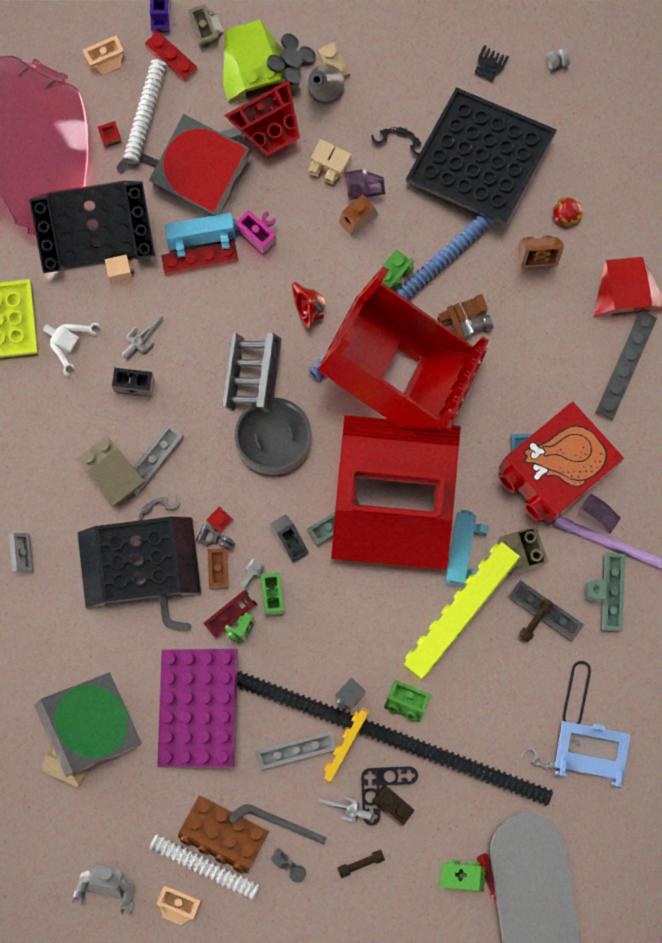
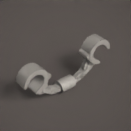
M167 496L160 497L158 500H152L141 509L138 521L142 520L144 514L147 515L152 510V506L157 503L165 505V510H176L180 505L179 498L176 496V504L174 506L167 504Z
M570 739V743L574 742L579 747L581 746L578 740ZM528 747L522 752V758L527 751L534 753V758L530 762L534 766H540L543 769L550 768V770L558 769L555 768L556 761L549 762V765L541 764V761L537 758L540 753L532 747Z

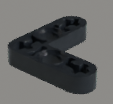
M410 766L365 769L361 775L362 810L370 812L369 808L365 809V805H376L373 802L366 801L365 795L367 792L372 791L377 794L380 790L379 786L414 784L418 779L417 770ZM397 770H401V774H407V770H411L415 777L411 781L404 777L401 778L402 782H398L399 775ZM368 772H372V775L376 776V779L372 780V786L376 785L377 789H364V785L368 786V779L364 778V776L368 775ZM385 772H394L395 780L387 782L384 779ZM378 806L377 809L373 808L374 815H377L374 822L371 823L370 820L363 818V821L368 826H374L379 823L381 813Z

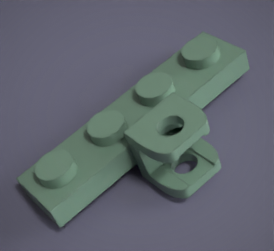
M606 552L604 555V580L595 579L585 584L584 597L586 600L593 602L603 601L602 630L623 631L625 554Z

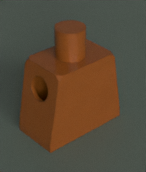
M361 195L342 211L339 223L352 236L375 218L378 212L364 195Z

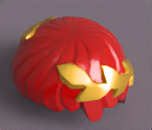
M561 198L554 206L553 218L561 226L571 227L583 218V207L575 198Z

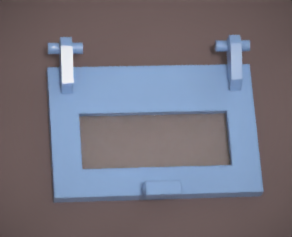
M562 721L555 768H560V771H556L555 775L567 777L568 773H565V770L616 779V782H612L611 785L623 788L624 784L621 781L624 780L631 734L607 730L604 725L599 724L586 726Z

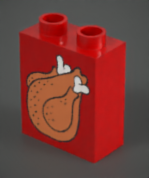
M572 401L504 458L499 466L502 472L499 474V479L507 490L512 493L518 490L527 500L525 508L533 519L538 522L544 519L551 525L616 470L624 460V457Z

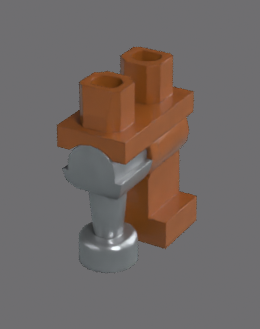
M483 294L448 306L446 311L437 316L439 323L442 325L450 323L451 329L449 330L464 340L471 338L474 332L483 328L486 331L493 329L491 317L486 315L488 307ZM483 316L482 321L471 322V319Z

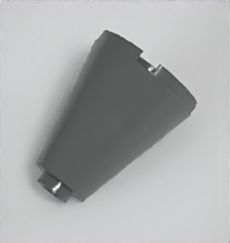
M329 64L319 65L314 68L308 78V89L311 95L323 102H330L338 98L344 89V77L340 70Z

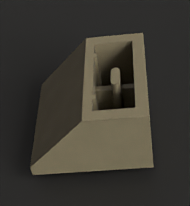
M537 526L499 537V544L503 542L521 557L510 571V577L531 571L548 563Z

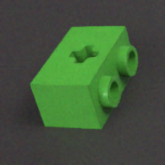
M280 572L260 574L265 616L285 614Z
M449 860L448 864H442L441 888L484 892L486 867L480 866L479 862H468V865H460L461 861ZM460 874H467V877L460 878Z

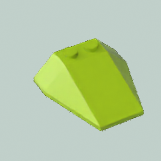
M261 20L225 30L223 87L228 103L246 98V92L279 82L280 84L286 82L283 77V73L286 70L285 67L281 72L276 73L271 71L266 64V60L270 55L280 56L284 50Z

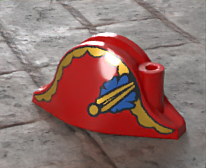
M293 282L292 290L297 311L309 329L312 327L314 320L324 318L322 311L325 308V300L318 291Z

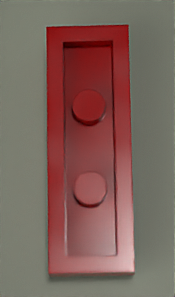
M159 31L145 42V46L161 61L165 62L184 82L198 69L190 59Z

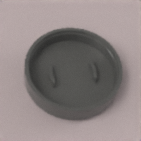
M282 398L273 399L272 412H264L257 407V404H251L240 415L235 427L237 450L242 460L257 472L267 475H279L292 471L306 459L311 448L312 432L308 417L295 403Z

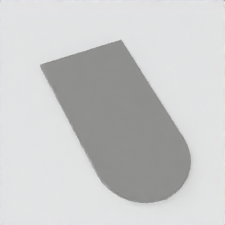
M522 812L508 818L497 828L490 846L502 942L580 943L567 848L562 833L553 822L538 814Z

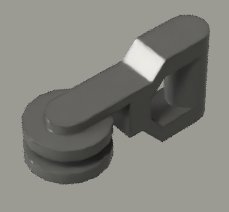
M203 524L196 539L197 543L208 547L212 544H217L221 537L223 542H219V545L231 551L233 550L231 545L235 546L236 544L231 538L217 533L215 528ZM208 531L213 532L212 540L205 541L204 539Z
M280 848L275 849L271 858L272 862L286 871L290 869L289 876L292 881L302 882L306 876L305 868L301 865H296Z

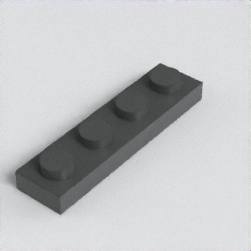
M521 580L509 595L511 599L534 615L539 611L541 601L546 598ZM556 604L553 606L550 613L547 612L542 619L572 641L584 626L582 622Z

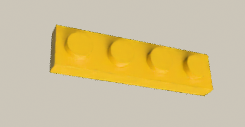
M364 707L361 711L356 710L351 719L354 724L351 729L347 727L342 736L345 739L342 746L338 744L333 753L336 756L333 762L329 761L324 769V772H326L324 779L331 782L334 779L370 710Z

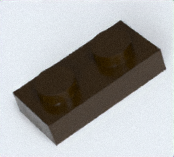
M383 785L372 799L373 803L400 826H404L415 811L386 785Z

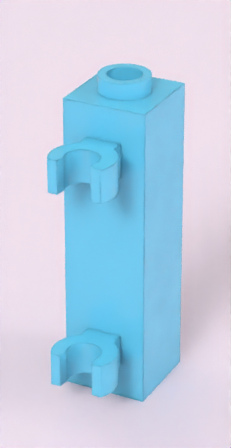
M230 212L164 224L169 250L176 249L178 257H184L185 247L221 241L222 249L230 248L229 239L236 238L235 231L238 230L236 226L237 221L236 219L232 220Z
M461 510V512H457L445 583L464 586L466 578H469L471 574L475 575L479 571L468 569L473 533L487 535L488 525L475 524L476 515H472L473 512Z

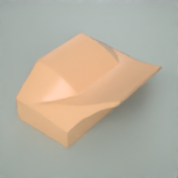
M117 35L83 49V53L90 68H94L102 75H106L121 68L124 50Z
M167 886L163 887L157 901L162 918L181 926L188 920L194 919L201 903L200 900Z

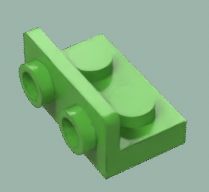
M396 249L382 265L389 270L382 283L392 290L399 288L403 282L401 279L405 275H410L413 271L414 259H408Z
M245 613L244 617L240 616L236 623L237 630L226 625L225 630L229 639L240 643V641L246 642L256 622L252 615Z
M395 680L384 708L392 713L405 716L409 720L420 722L431 694Z

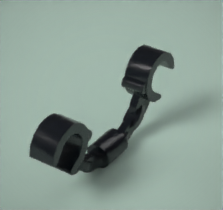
M391 127L390 129L380 130V135L383 137L381 141L375 140L373 134L371 136V141L375 146H382L384 143H387L386 136L389 135V132H397V134L403 136L408 135L413 138V145H410L412 155L417 158L420 154L414 150L416 147L421 146L419 138L415 137L414 133L406 128Z

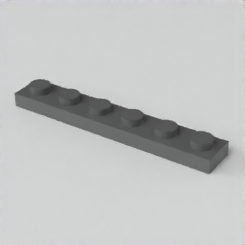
M639 311L595 413L611 420L614 419L657 317Z

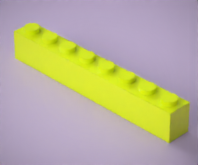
M503 542L500 544L496 543L490 550L491 556L487 560L484 558L477 567L479 571L475 575L471 574L465 582L467 586L463 591L461 589L457 591L453 597L455 601L451 606L449 604L445 606L441 612L443 616L439 621L434 620L429 627L431 631L427 636L423 635L418 640L417 644L419 646L415 651L411 650L404 658L406 660L404 665L421 679L427 677L521 559L518 554Z

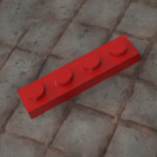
M235 241L229 242L230 248L222 249V244L185 250L184 257H178L177 252L163 254L161 258L164 273L166 275L239 261Z

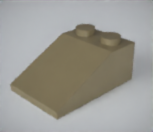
M107 435L77 458L82 468L114 506H117L145 484V481Z

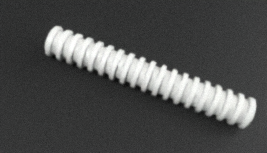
M155 59L151 61L148 76L146 77L147 81H145L142 97H140L141 102H139V107L135 114V123L132 125L133 128L129 135L130 139H128L127 149L125 150V155H123V159L131 164L139 163L138 158L141 157L140 153L142 152V147H144L143 142L146 140L145 137L149 130L148 126H150L149 121H151V116L155 109V100L158 99L157 95H159V90L161 89L162 79L164 78L163 74H165V69L167 68V64L161 60Z
M159 834L154 836L150 844V850L154 849L156 853L160 852L162 856L166 855V858H172V861L176 860L178 864L182 863L184 867L188 866V869H194V872L197 873L198 871L200 875L204 874L206 878L210 877L212 881L216 880V883H222V886L226 885L228 889L232 888L234 892L238 891V894H244L246 898L247 896L250 897V900L255 898L260 888L258 883L255 885L254 881L249 882L248 878L243 879L242 875L237 876L236 872L233 874L231 873L232 870L227 871L226 867L221 868L220 864L215 865L214 861L211 863L208 858L205 860L204 856L199 857L198 853L193 854L192 850L189 852L186 847L183 849L182 845L177 846L175 842L171 843V840H165V837L161 838Z

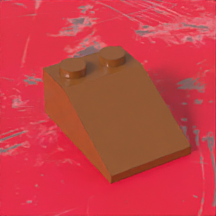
M546 235L538 239H534V237L523 238L519 243L521 267L559 264L564 249L563 242L558 237H553L552 235Z

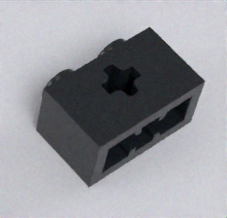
M114 367L112 388L115 392L152 396L153 372Z

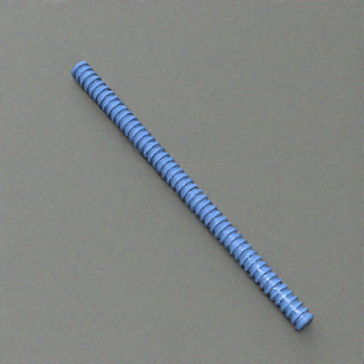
M483 215L477 216V220L474 219L472 223H469L468 227L464 228V231H460V235L455 236L456 239H452L451 243L448 242L447 247L444 246L443 250H439V254H435L434 258H430V262L427 261L425 266H421V270L418 269L417 273L413 274V277L408 278L409 281H405L404 285H400V289L397 288L395 291L405 299H411L413 294H417V290L420 291L421 287H425V283L430 282L429 279H433L434 275L437 276L438 271L441 272L442 268H446L447 264L451 263V260H455V256H459L460 252L464 251V248H468V244L471 245L472 241H476L477 237L481 236V233H485V229L488 230L489 226L494 225V222L497 221ZM319 358L317 363H313V367H309L310 373L317 380H321V376H324L323 373L317 370L322 361Z

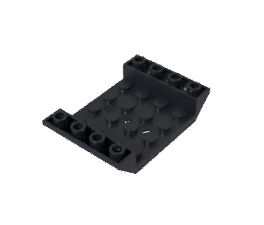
M123 180L48 192L29 199L43 273L62 271V267L103 261L104 259L127 255V257L136 255V258L155 256L143 181ZM92 201L95 207L93 210H87L84 207V203ZM91 219H95L98 222V226L94 229L87 225V222ZM95 237L102 241L98 247L91 244V240Z
M170 516L93 526L77 532L86 608L105 606V603L182 594V596L201 594L192 517ZM133 536L141 538L139 545H131L130 540ZM135 555L143 557L141 564L135 565L132 562ZM136 575H145V581L142 584H137L134 580Z

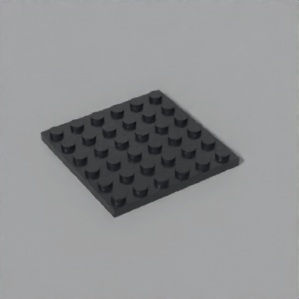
M456 87L406 177V182L507 226L554 139L557 129Z

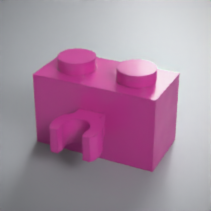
M248 210L236 222L237 231L264 254L276 242V234L268 228L276 223V219L273 218L271 221H266V217L269 215V212L266 211L262 214V220H259Z

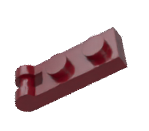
M246 590L238 594L203 623L215 639L226 631V625L231 627L238 621L240 616L244 617L245 613L252 611L258 605L255 600H251ZM241 601L246 605L243 609L238 605Z

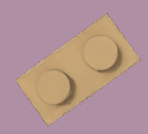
M334 42L317 50L323 64L333 65L338 68L343 74L344 79L350 76V72Z

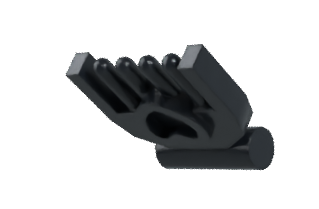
M484 45L478 56L479 66L476 67L475 73L494 81L496 74L504 69L509 56L506 55L502 65H500L504 55H501L497 63L496 61L500 53L497 52L494 58L495 51L493 50L487 58L491 50L488 48L483 57L487 48Z

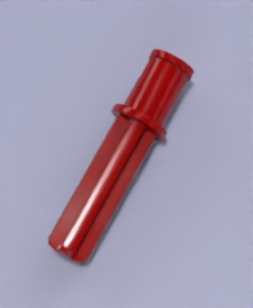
M484 853L479 855L477 860L480 866L486 867L485 879L491 891L490 896H493L497 906L492 864L488 854Z

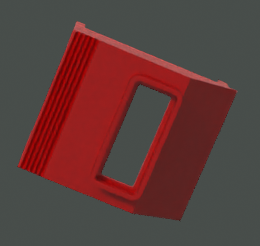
M382 266L356 296L317 370L395 425L451 429L488 350L486 346L489 340L482 336L474 346L466 342L382 283L389 271L386 267ZM397 348L418 362L404 393L382 379Z
M344 415L331 559L447 570L461 426L453 425L451 429L399 426L388 419ZM358 479L435 485L434 510L424 511L356 504Z

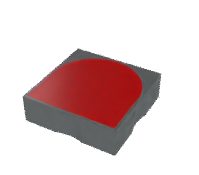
M183 114L149 181L212 215H219L230 195L233 183L241 174L252 150Z

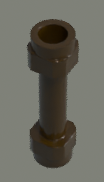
M547 598L541 601L539 611L527 628H522L519 637L525 642H529L534 637L533 631L545 614L552 611L555 604Z
M380 849L373 852L371 856L349 865H341L337 869L342 879L360 868L372 863L378 864L385 861V858Z

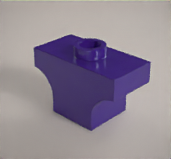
M150 0L151 31H170V0Z

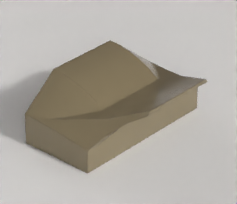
M205 4L188 10L200 45L218 39V36L224 32L218 15L209 11Z

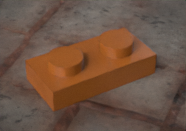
M227 548L208 549L209 588H229Z

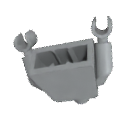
M94 865L92 870H85L81 873L77 890L73 893V903L74 899L79 898L81 899L80 905H82L85 899L84 891L122 899L123 903L119 909L120 914L123 913L124 909L128 910V915L131 914L134 904L131 902L133 884L126 878L123 871Z

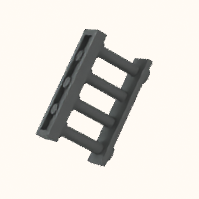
M233 333L230 341L225 391L222 396L223 407L234 411L235 403L257 404V407L264 412H272L282 338L274 333H267L264 341H244V337ZM243 348L264 349V356L262 359H242ZM240 367H262L261 376L259 378L239 377ZM238 385H259L258 395L237 396Z

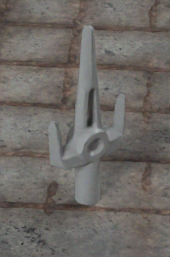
M163 316L157 318L137 337L133 336L137 327L131 330L126 336L131 345L121 354L125 359H128L136 349L141 353H145L154 344V342H150L147 346H144L143 343L163 319ZM148 330H150V331L146 334V336L142 339L141 337H142Z
M344 796V799L352 802L351 805L318 799V802L343 811L351 817L342 816L341 819L355 823L358 817L370 821L373 819L374 813L359 809L360 803L349 797Z

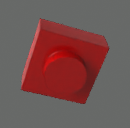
M115 121L98 126L104 146L121 140Z
M219 506L206 521L221 534L230 525L233 518Z

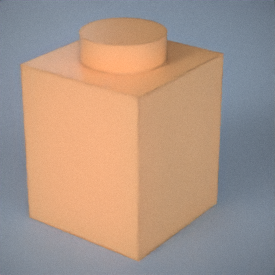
M127 255L104 259L110 282L132 278L131 271H134L132 260H128Z

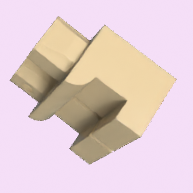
M319 139L311 156L309 173L318 177L320 171L323 170L327 172L324 180L334 184L338 178L341 179L345 168L351 162L352 154L338 147L335 149L334 145Z

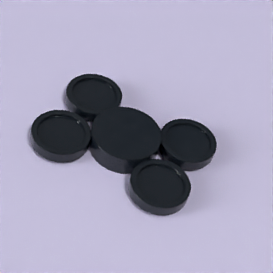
M286 33L281 38V44L285 50L280 56L270 55L266 60V64L271 71L276 73L281 72L285 67L286 70L283 73L285 81L289 80L291 85H297L302 78L297 69L302 62L312 63L316 55L314 50L308 46H302L297 51L296 49L299 46L297 37Z

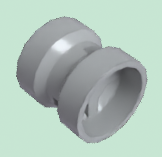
M566 47L560 48L559 51H547L550 69H556L560 65H570Z

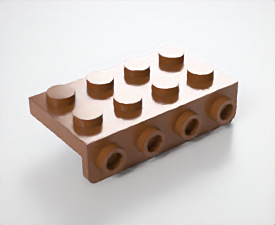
M199 795L179 831L178 838L183 844L198 848L200 853L214 856L219 863H227L233 866V869L239 873H248L269 831L243 817L236 823L231 822L229 818L233 812Z

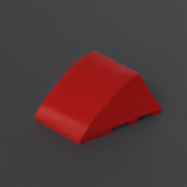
M289 80L224 115L266 156L300 139Z
M643 257L605 260L593 317L609 316L620 312L662 310V295Z

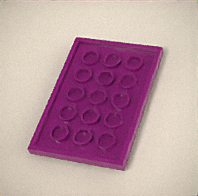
M238 649L162 650L157 767L235 768Z

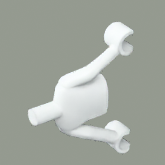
M92 323L90 326L64 324L56 330L47 324L45 325L43 331L52 336L50 346L64 365L63 373L65 376H71L65 370L66 368L75 369L73 364L68 363L61 351L62 349L69 354L77 343L79 337L71 331L89 332L92 336H96L97 334L91 328L96 327L100 330L98 323Z

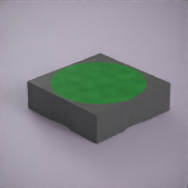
M110 672L41 698L34 705L45 731L52 740L55 754L66 777L86 770L100 761L113 759L135 750L142 744Z

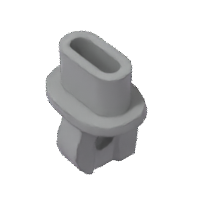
M251 559L248 566L244 565L248 573L240 585L245 588L248 587L254 575L261 577L260 574L264 569L263 565Z

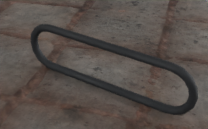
M578 661L572 667L563 711V721H566L565 716L575 667L578 664H585L588 667V675L580 716L576 724L581 723L591 675V667L585 661Z

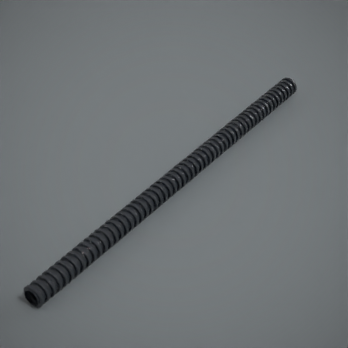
M241 670L237 671V686L241 690L244 688L246 692L251 691L252 694L255 692L257 696L262 695V698L268 697V700L273 699L275 703L278 701L280 705L285 704L286 707L291 706V709L302 710L304 714L307 712L309 716L312 714L314 718L320 717V720L325 719V722L336 723L338 727L340 725L343 726V729L347 727L351 729L354 724L351 721L354 716L351 715V712L345 713V710L340 711L338 707L335 709L333 705L331 707L327 703L324 705L322 701L317 702V699L311 700V697L306 698L304 694L301 696L298 692L294 693L293 690L288 691V688L283 689L282 686L277 687L275 683L272 685L270 681L267 683L264 679L259 680V677L254 678V675L249 676L248 673L243 674ZM367 718L359 731L361 736L364 734L367 738L370 736L372 740L374 738L377 739V742L383 741V744L388 743L390 747L393 745L395 749L397 747L401 751L404 749L406 753L411 752V755L417 754V757L422 756L424 760L427 758L429 762L435 761V764L440 763V766L451 767L453 771L456 769L458 773L463 772V775L469 774V777L474 776L476 780L479 778L482 782L484 780L487 781V784L492 783V786L498 785V788L503 787L505 791L508 789L510 793L515 792L516 795L521 794V797L532 798L534 802L537 800L539 804L544 803V806L549 805L552 798V789L547 790V787L542 788L539 784L536 786L534 782L531 784L529 780L523 781V778L518 779V776L513 777L511 773L508 775L505 771L502 773L500 769L495 770V767L489 768V765L484 766L482 762L479 764L476 760L471 761L472 759H466V756L460 757V754L455 755L453 751L450 753L448 749L442 750L443 748H437V745L426 744V741L423 740L421 742L419 738L416 740L414 736L408 737V734L403 735L401 731L400 733L395 729L392 731L390 727L387 729L385 725L379 726V723L369 722Z

